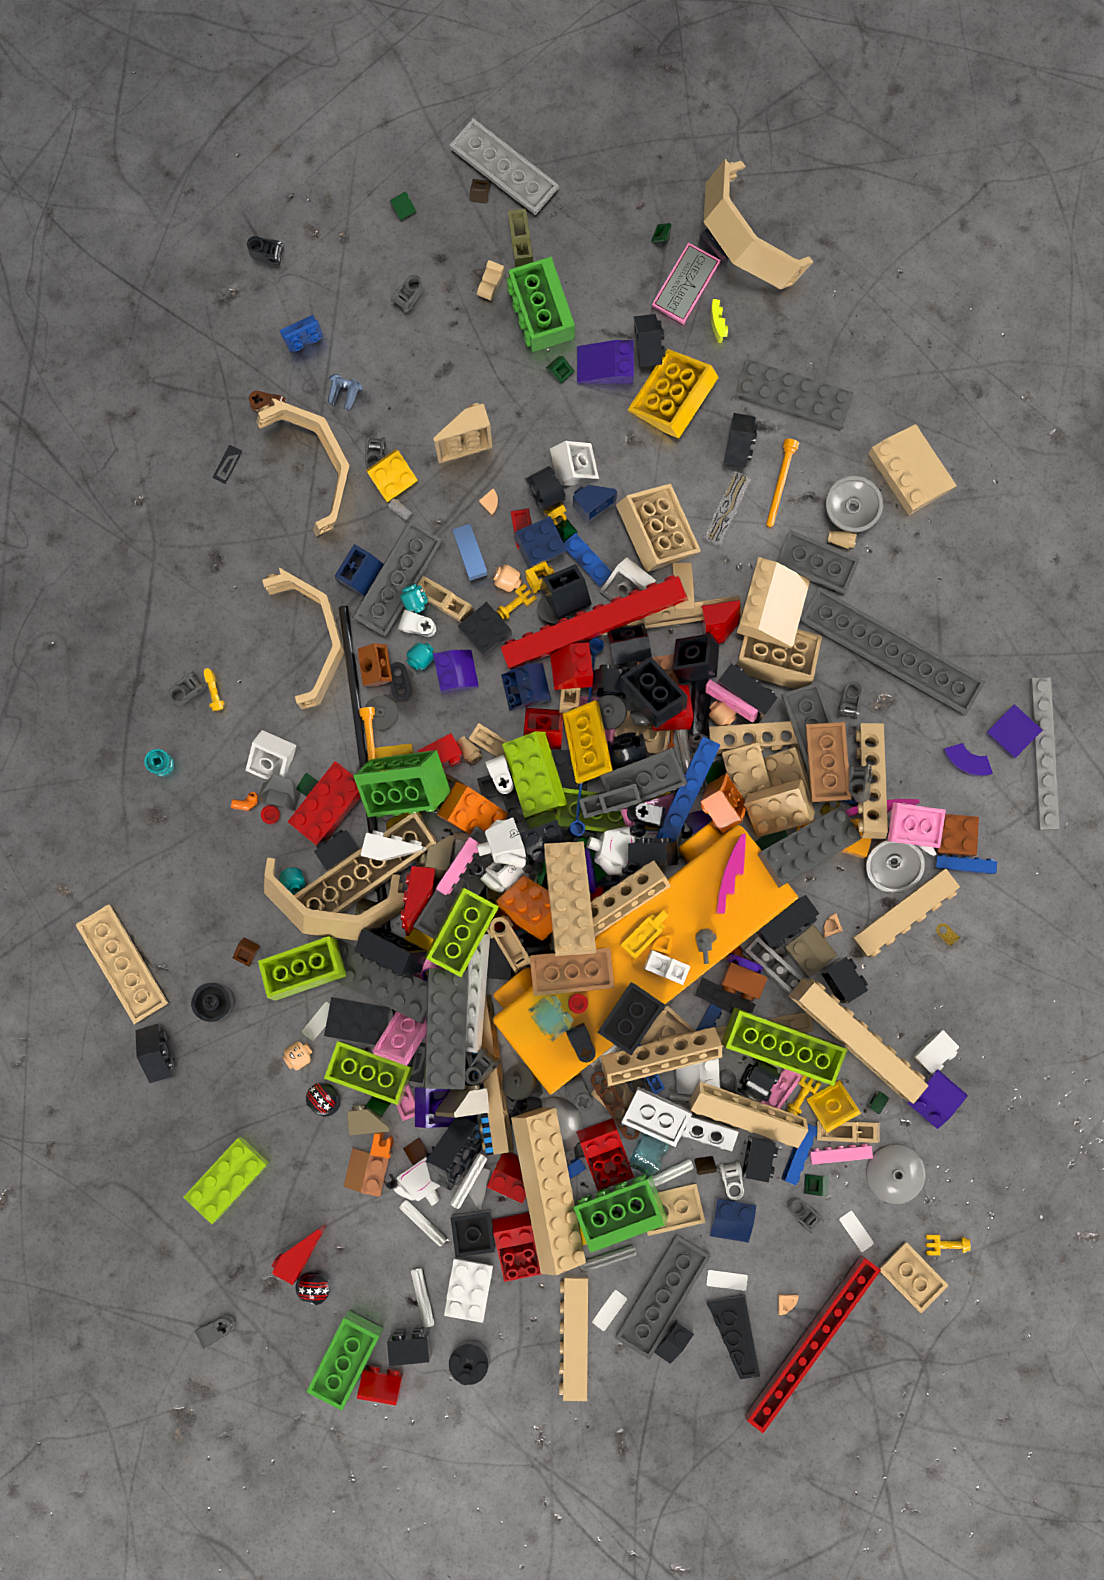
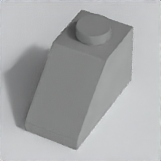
M469 1167L467 1170L465 1169V1171H464L463 1174H462L461 1179H464V1178H465V1176H466V1174L468 1173L470 1167ZM488 1167L482 1168L469 1191L470 1197L479 1209L483 1205L491 1168Z

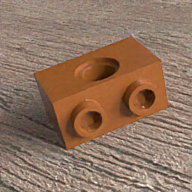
M373 643L357 649L363 686L376 687L392 682L387 644Z

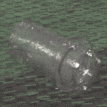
M394 498L388 505L390 511H394L404 521H407L413 511L400 503V499Z

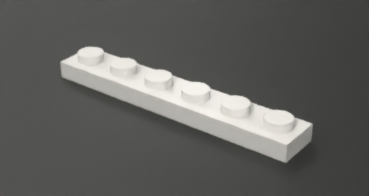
M484 934L468 964L466 1051L479 1053L482 1046L490 943L489 934Z

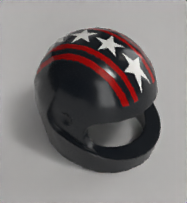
M316 1083L306 1093V1105L319 1116H331L340 1107V1096L332 1085Z
M308 1272L298 1278L295 1289L298 1298L302 1302L318 1306L327 1299L330 1286L324 1275L317 1272Z

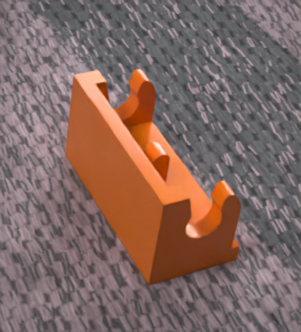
M383 1132L374 1133L370 1155L390 1159L393 1156V1136L391 1135L390 1138L382 1141Z

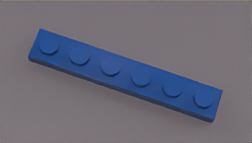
M701 737L684 774L688 784L677 789L665 815L664 826L659 828L655 838H671V841L677 840L718 752L719 743L706 737Z

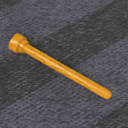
M784 439L783 448L785 454L766 523L768 527L774 525L791 457L798 449L799 442L794 439Z
M374 707L359 709L360 717L364 720L368 761L376 758L372 727L373 716H375Z

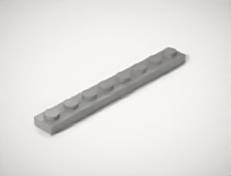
M1051 677L1031 678L1032 720L1043 729L1034 739L1038 830H1058L1060 826Z

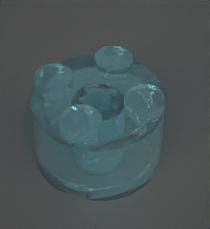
M546 995L530 1007L528 1012L534 1013L531 1018L544 1035L548 1033L551 1036L549 1040L553 1042L572 1027L571 1023L574 1020L568 1012L564 1013L560 1008L562 1004L555 995L551 997Z
M642 1133L643 1138L638 1141L630 1158L632 1161L628 1166L651 1176V1174L654 1175L658 1172L662 1163L659 1159L666 1154L670 1144Z

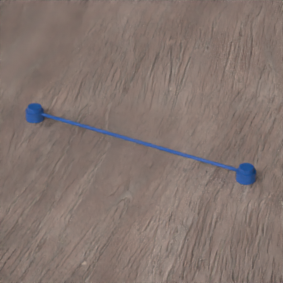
M593 638L589 642L590 653L593 654V671L596 654H599L604 648V643L600 638ZM589 687L588 703L591 702L592 687ZM582 783L579 784L578 799L581 798ZM579 801L577 802L576 821L572 822L568 827V832L573 837H580L585 832V825L578 821Z

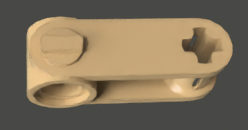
M502 915L493 919L486 931L491 939L494 938L513 971L517 974L521 968L528 964L531 965L530 958L513 931L511 920L508 916ZM496 922H502L505 925V930L502 933L494 930ZM524 959L520 963L516 964L517 961Z

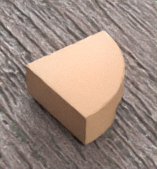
M494 489L479 500V503L491 516L496 512L498 506V497Z
M837 913L831 915L825 921L823 926L824 938L843 931Z
M778 1294V1315H784L791 1311L797 1304L799 1295Z

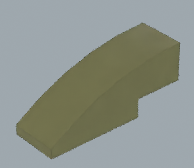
M526 208L509 210L508 219L516 268L532 263L533 253Z

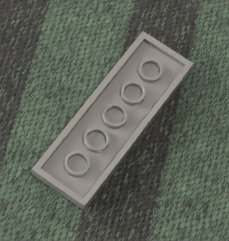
M474 118L450 144L452 151L534 215L541 210L559 188L556 182Z

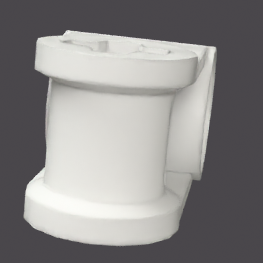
M403 611L398 629L428 638L436 633V625L430 618L411 611ZM429 624L431 628L425 631L423 626Z
M504 755L486 761V766L497 790L501 794L510 793L514 785ZM505 780V782L507 783V788H503V786H500L502 785L501 781Z
M740 1161L726 1165L720 1163L725 1194L732 1200L740 1199L744 1194ZM733 1185L739 1187V1194L737 1196H731L729 1193V1189Z

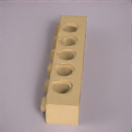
M790 721L708 728V739L720 744L716 755H722L721 751L748 744L743 741V735L749 734L752 737V743L759 742L761 752L764 751V748H771L772 751L783 750V747L799 748ZM782 732L790 734L791 738L789 741L781 738ZM763 733L771 735L772 739L770 742H765L762 739ZM731 736L734 740L733 744L727 745L724 742V737Z
M861 723L859 730H856L855 733L856 742H859V748H856V759L860 760V766H866L867 760L875 763L871 767L872 779L876 782L871 783L870 796L875 797L876 801L867 800L866 802L858 803V813H861V820L858 821V831L862 832V838L886 839L888 822L884 724ZM870 742L874 747H868L865 743ZM859 789L857 794L862 792L863 789ZM873 814L877 817V819L872 820L868 817V815Z
M654 860L591 902L595 937L671 887Z
M715 1027L638 1046L632 1056L625 1051L601 1056L602 1070L608 1086L721 1058L722 1044Z

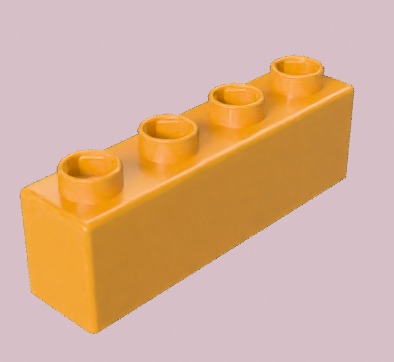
M712 822L704 826L678 848L687 864L667 879L671 887L595 937L596 949L610 948L614 988L534 996L531 968L528 966L493 993L494 998L503 1008L494 1016V1024L550 1095L614 1045L598 1034L597 1031L630 982H633L666 1004L798 899V895L788 883L778 888L757 855L762 850L742 826L736 825L725 834H722L720 829L717 830ZM746 834L744 874L742 876L735 875V892L733 895H726L725 914H715L718 890L726 863L740 835ZM664 910L669 916L662 922L665 925L663 931L634 959L621 944L647 917H650L652 914L657 917ZM709 928L715 933L717 939L712 943V950L708 951L709 964H704L703 952L698 951L695 935L699 930ZM663 935H674L670 955L661 952L657 953L691 966L683 985L643 969L653 942ZM574 994H582L588 1000V1007L581 1014L573 1013L568 1007V1000ZM583 1022L596 1052L595 1058L588 1063L579 1060L565 1031ZM583 1048L581 1057L589 1059L592 1051Z

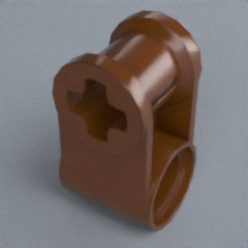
M253 391L249 395L251 409L255 412H260L259 410L262 407L270 405L272 398L286 403L287 399L277 394Z

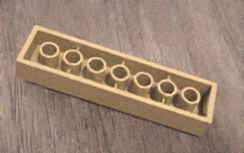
M419 813L410 814L384 832V837L391 839V835L402 837L403 842L410 843V839L422 842L421 846L426 847L425 851L387 861H380L361 856V848L294 896L308 909L343 913L392 879V874L398 875L419 860L421 854L425 853L429 847L438 843V841Z
M803 978L788 996L893 1091L914 1104L929 1086L924 1082L926 1078L918 1071L915 1072L911 1069V1065L905 1059L896 1055L897 1052L892 1047L881 1043L883 1039L876 1033L867 1030L869 1027L863 1021L853 1017L855 1014L847 1007L844 1008L840 1005V1001L834 995H830L826 991L824 992L826 988L821 983L815 982L813 979L809 981Z
M538 1108L512 1117L511 1120L541 1274L559 1275L586 1262L578 1220L573 1208L575 1204L556 1108Z

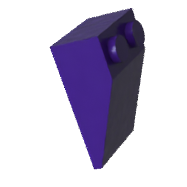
M611 340L577 346V383L633 384L634 340Z
M415 1087V1127L439 1128L451 1125L455 1118L435 1116V1111L451 1089ZM477 1114L462 1116L477 1123Z

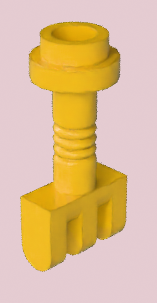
M526 584L515 590V594L518 597L510 602V604L505 607L500 605L497 608L496 613L502 620H507L510 617L509 613L522 602L528 607L537 599L535 595L530 599L527 598L532 594L530 589L523 593L528 587Z
M206 668L204 670V677L206 683H208L212 699L209 707L212 708V711L222 710L225 704L224 701L219 700L214 672Z
M803 1075L798 1083L803 1088L793 1104L788 1103L786 1111L800 1115L802 1111L799 1108L809 1092L813 1095L816 1094L821 1082L817 1081L813 1087L811 1085L815 1079L810 1078L808 1082H805L807 1076Z
M939 1234L926 1235V1239H934V1242L926 1243V1247H934V1250H927L926 1255H941L940 1249H962V1253H967V1251L971 1250L970 1239H966V1237H961V1241H940Z

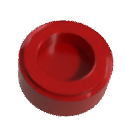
M267 805L261 810V819L266 824L273 825L279 821L281 814L277 807Z
M574 994L568 1000V1007L573 1013L581 1014L587 1009L588 1000L582 994Z

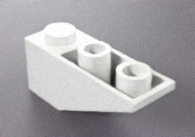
M373 830L372 834L366 833L361 856L387 861L425 851L426 847L421 846L422 842L411 839L410 843L403 842V838L391 835V839L386 838L384 833Z

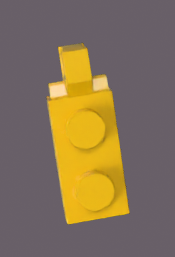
M663 910L657 917L653 914L647 917L621 946L636 959L663 931L665 925L662 922L669 915Z

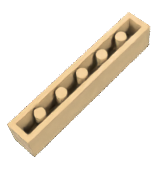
M943 869L851 939L865 957H874L881 952L880 947L884 944L889 946L896 940L895 936L900 932L905 934L912 928L910 925L913 922L917 921L919 923L927 917L925 913L929 910L935 911L942 906V900L945 898L949 900L957 894L956 890L960 886L948 870Z
M701 1081L698 1082L690 1097V1110L694 1113L710 1117L715 1121H722L733 1127L745 1129L753 1134L765 1136L770 1140L782 1142L787 1146L799 1148L808 1132L806 1118Z
M564 1276V1281H560V1293H564V1301H560V1313H564V1321H560V1334H564V1342H560V1354H563V1362L559 1363V1374H563V1382H559V1395H563V1401H587L588 1276Z

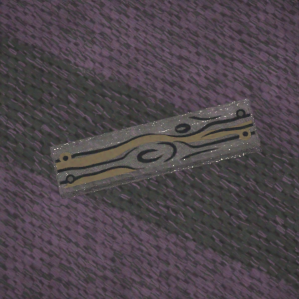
M734 471L703 538L704 540L721 547L752 478Z

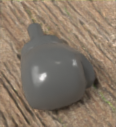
M638 708L630 712V719H633L635 726L645 727L650 724V721Z
M709 928L701 929L695 935L698 951L703 952L704 964H709L708 951L712 950V943L717 939L715 933Z

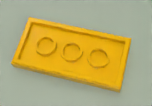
M594 700L562 713L576 783L580 784L613 771L599 702Z

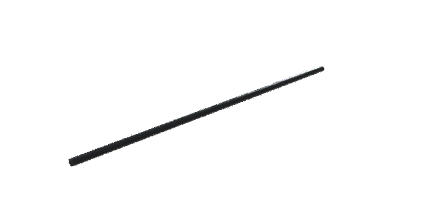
M340 606V622L359 765L361 768L368 762L364 722L359 713V709L362 707L348 606ZM366 813L368 833L372 834L373 830L378 831L376 816L368 817ZM385 884L376 889L378 903L387 899ZM390 920L381 925V927L391 931Z

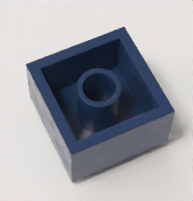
M550 516L518 530L514 534V538L529 569L545 561L549 562L560 557L567 551Z

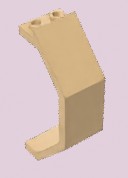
M724 159L706 182L705 225L734 265L779 289L793 285L813 261L809 256L800 260L795 259L754 234L729 197L730 182L737 178L736 172L744 169L746 166L742 161L728 163Z
M272 398L270 405L264 406L259 410L256 421L259 429L276 421L286 420L315 432L338 474L330 515L315 522L313 532L317 537L333 529L350 465L324 417Z
M279 568L280 575L270 574L266 576V579L262 580L269 595L295 589L322 605L332 641L331 651L313 690L295 696L297 705L303 710L321 704L345 652L333 608L327 595Z
M267 858L264 874V894L303 934L358 941L363 928L380 927L400 914L404 907L403 883H399L400 875L392 874L388 898L360 915L308 909L275 878V859Z

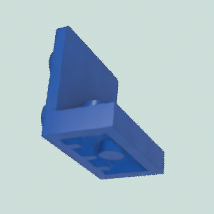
M313 315L279 330L290 352L299 351L304 345L316 343L323 337L319 322L315 320Z

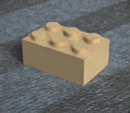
M802 779L747 794L744 802L757 837L811 823L815 815Z

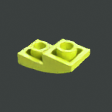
M713 299L711 304L712 328L718 343H722L723 337H727L728 326L725 325V318H722L723 307H719L720 300Z

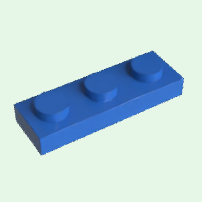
M577 533L563 543L567 550L566 552L599 588L607 582L612 571Z

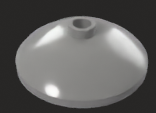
M849 476L837 481L831 487L826 498V510L830 520L838 528L848 532H862L871 528L880 518L883 510V499L879 489L873 482L863 477ZM854 505L855 510H851L849 506Z
M888 839L883 840L872 848L866 860V871L870 881L877 888L886 892L896 893L912 888L921 879L925 869V860L921 850L917 845L887 841ZM892 858L897 859L895 862L890 861Z
M546 1097L541 1099L542 1108H556L564 1152H569L579 1142L576 1131L583 1129L579 1111L571 1102L564 1098Z
M891 1144L881 1147L873 1154V1158L867 1164L866 1178L871 1191L879 1199L891 1204H902L914 1199L922 1190L925 1182V1168L921 1158L915 1151L903 1145ZM896 1172H901L899 1179L895 1178Z

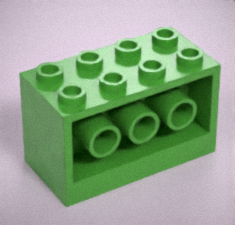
M552 257L508 270L509 277L506 278L507 290L509 295H512L515 313L518 312L521 330L524 329L526 346H530L532 352L575 339V324Z
M437 750L370 759L353 775L368 817L376 816V818H381L390 814L398 816L407 812L414 814L423 810L431 812L436 810L437 806L445 801V798L451 793Z
M646 1174L635 1177L632 1183L628 1184L627 1181H624L614 1186V1189L611 1191L609 1188L598 1191L595 1197H591L590 1194L577 1200V1204L573 1208L590 1253L662 1227L668 1222L652 1176L646 1177ZM636 1199L642 1203L640 1207L635 1204ZM618 1206L623 1209L622 1214L616 1210ZM599 1213L604 1216L603 1220L598 1217Z
M348 1310L306 1392L342 1411L384 1328Z

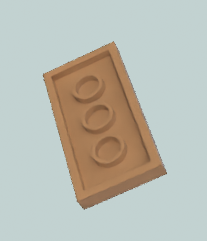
M845 722L806 724L811 802L851 800V793L848 789L849 765Z
M610 948L596 949V954L555 956V953L530 956L534 996L614 988Z

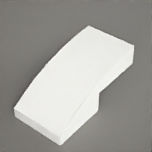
M650 950L643 969L683 985L691 966Z

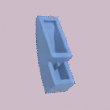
M467 524L452 529L469 580L487 576V570L471 525Z

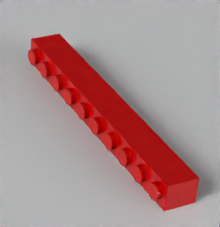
M675 575L666 577L662 583H651L646 586L647 589L631 591L627 597L613 598L610 600L611 603L607 605L598 604L593 607L592 611L578 612L574 618L569 620L568 618H563L557 621L558 624L554 626L546 625L541 627L539 632L534 634L533 632L523 634L519 640L511 639L504 642L505 645L501 646V650L508 668L511 670L549 656L569 644L582 643L688 601L680 577H675Z
M861 1255L749 1409L745 1415L748 1423L761 1433L766 1431L881 1269Z

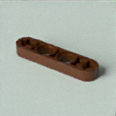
M602 1071L595 1072L591 1077V1084L623 1136L628 1140L636 1139L640 1131L635 1130L634 1136L631 1134L627 1135L625 1133L628 1131L625 1124L621 1127L620 1123L622 1120L615 1117L617 1109L627 1110L623 1100L613 1085L611 1088H607L600 1093L599 1090L602 1087L600 1084L594 1083L596 1081L595 1076L605 1077ZM606 1078L603 1080L605 1086L608 1085ZM609 1091L614 1092L616 1096L615 1101L612 1103H608L604 1099L605 1094Z

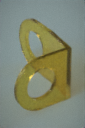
M827 801L819 810V813L824 816L838 808L840 803L836 802L837 806L832 808L829 805L830 801Z
M942 923L937 926V934L949 946H952L960 939L961 936H958L947 924ZM940 927H946L947 932L941 934L939 931Z

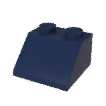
M594 485L581 486L574 492L573 507L584 522L587 523L616 502L617 491L613 488Z
M715 1197L710 1236L749 1243L757 1205L751 1202Z

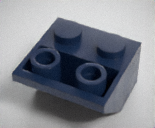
M354 544L336 572L335 579L340 584L364 597L383 563L371 553Z
M543 663L525 664L501 674L509 711L540 705L551 700Z

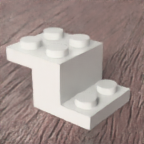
M454 1258L444 1316L483 1323L493 1265Z

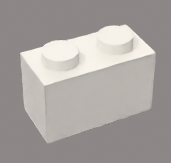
M938 1030L912 1057L928 1074H932L937 1069L940 1071L944 1067L942 1064L947 1059L950 1061L957 1055L958 1052L956 1050L959 1046L944 1030Z

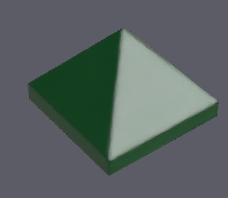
M658 224L651 241L661 242L669 240L671 224Z
M567 518L555 526L563 543L572 535L578 533Z

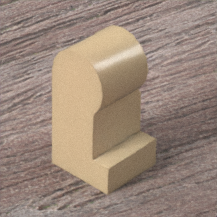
M488 260L482 281L478 287L477 296L490 301L493 299L505 273L503 265Z

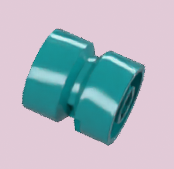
M153 749L145 756L144 762L147 770L156 776H167L174 769L175 764L172 756L161 749Z

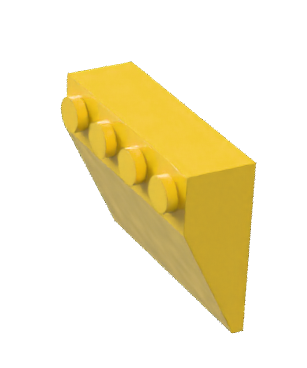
M667 349L665 357H662L663 364L656 365L629 406L628 411L662 432L679 439L719 377L711 365Z

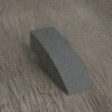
M636 783L578 799L584 819L641 803Z

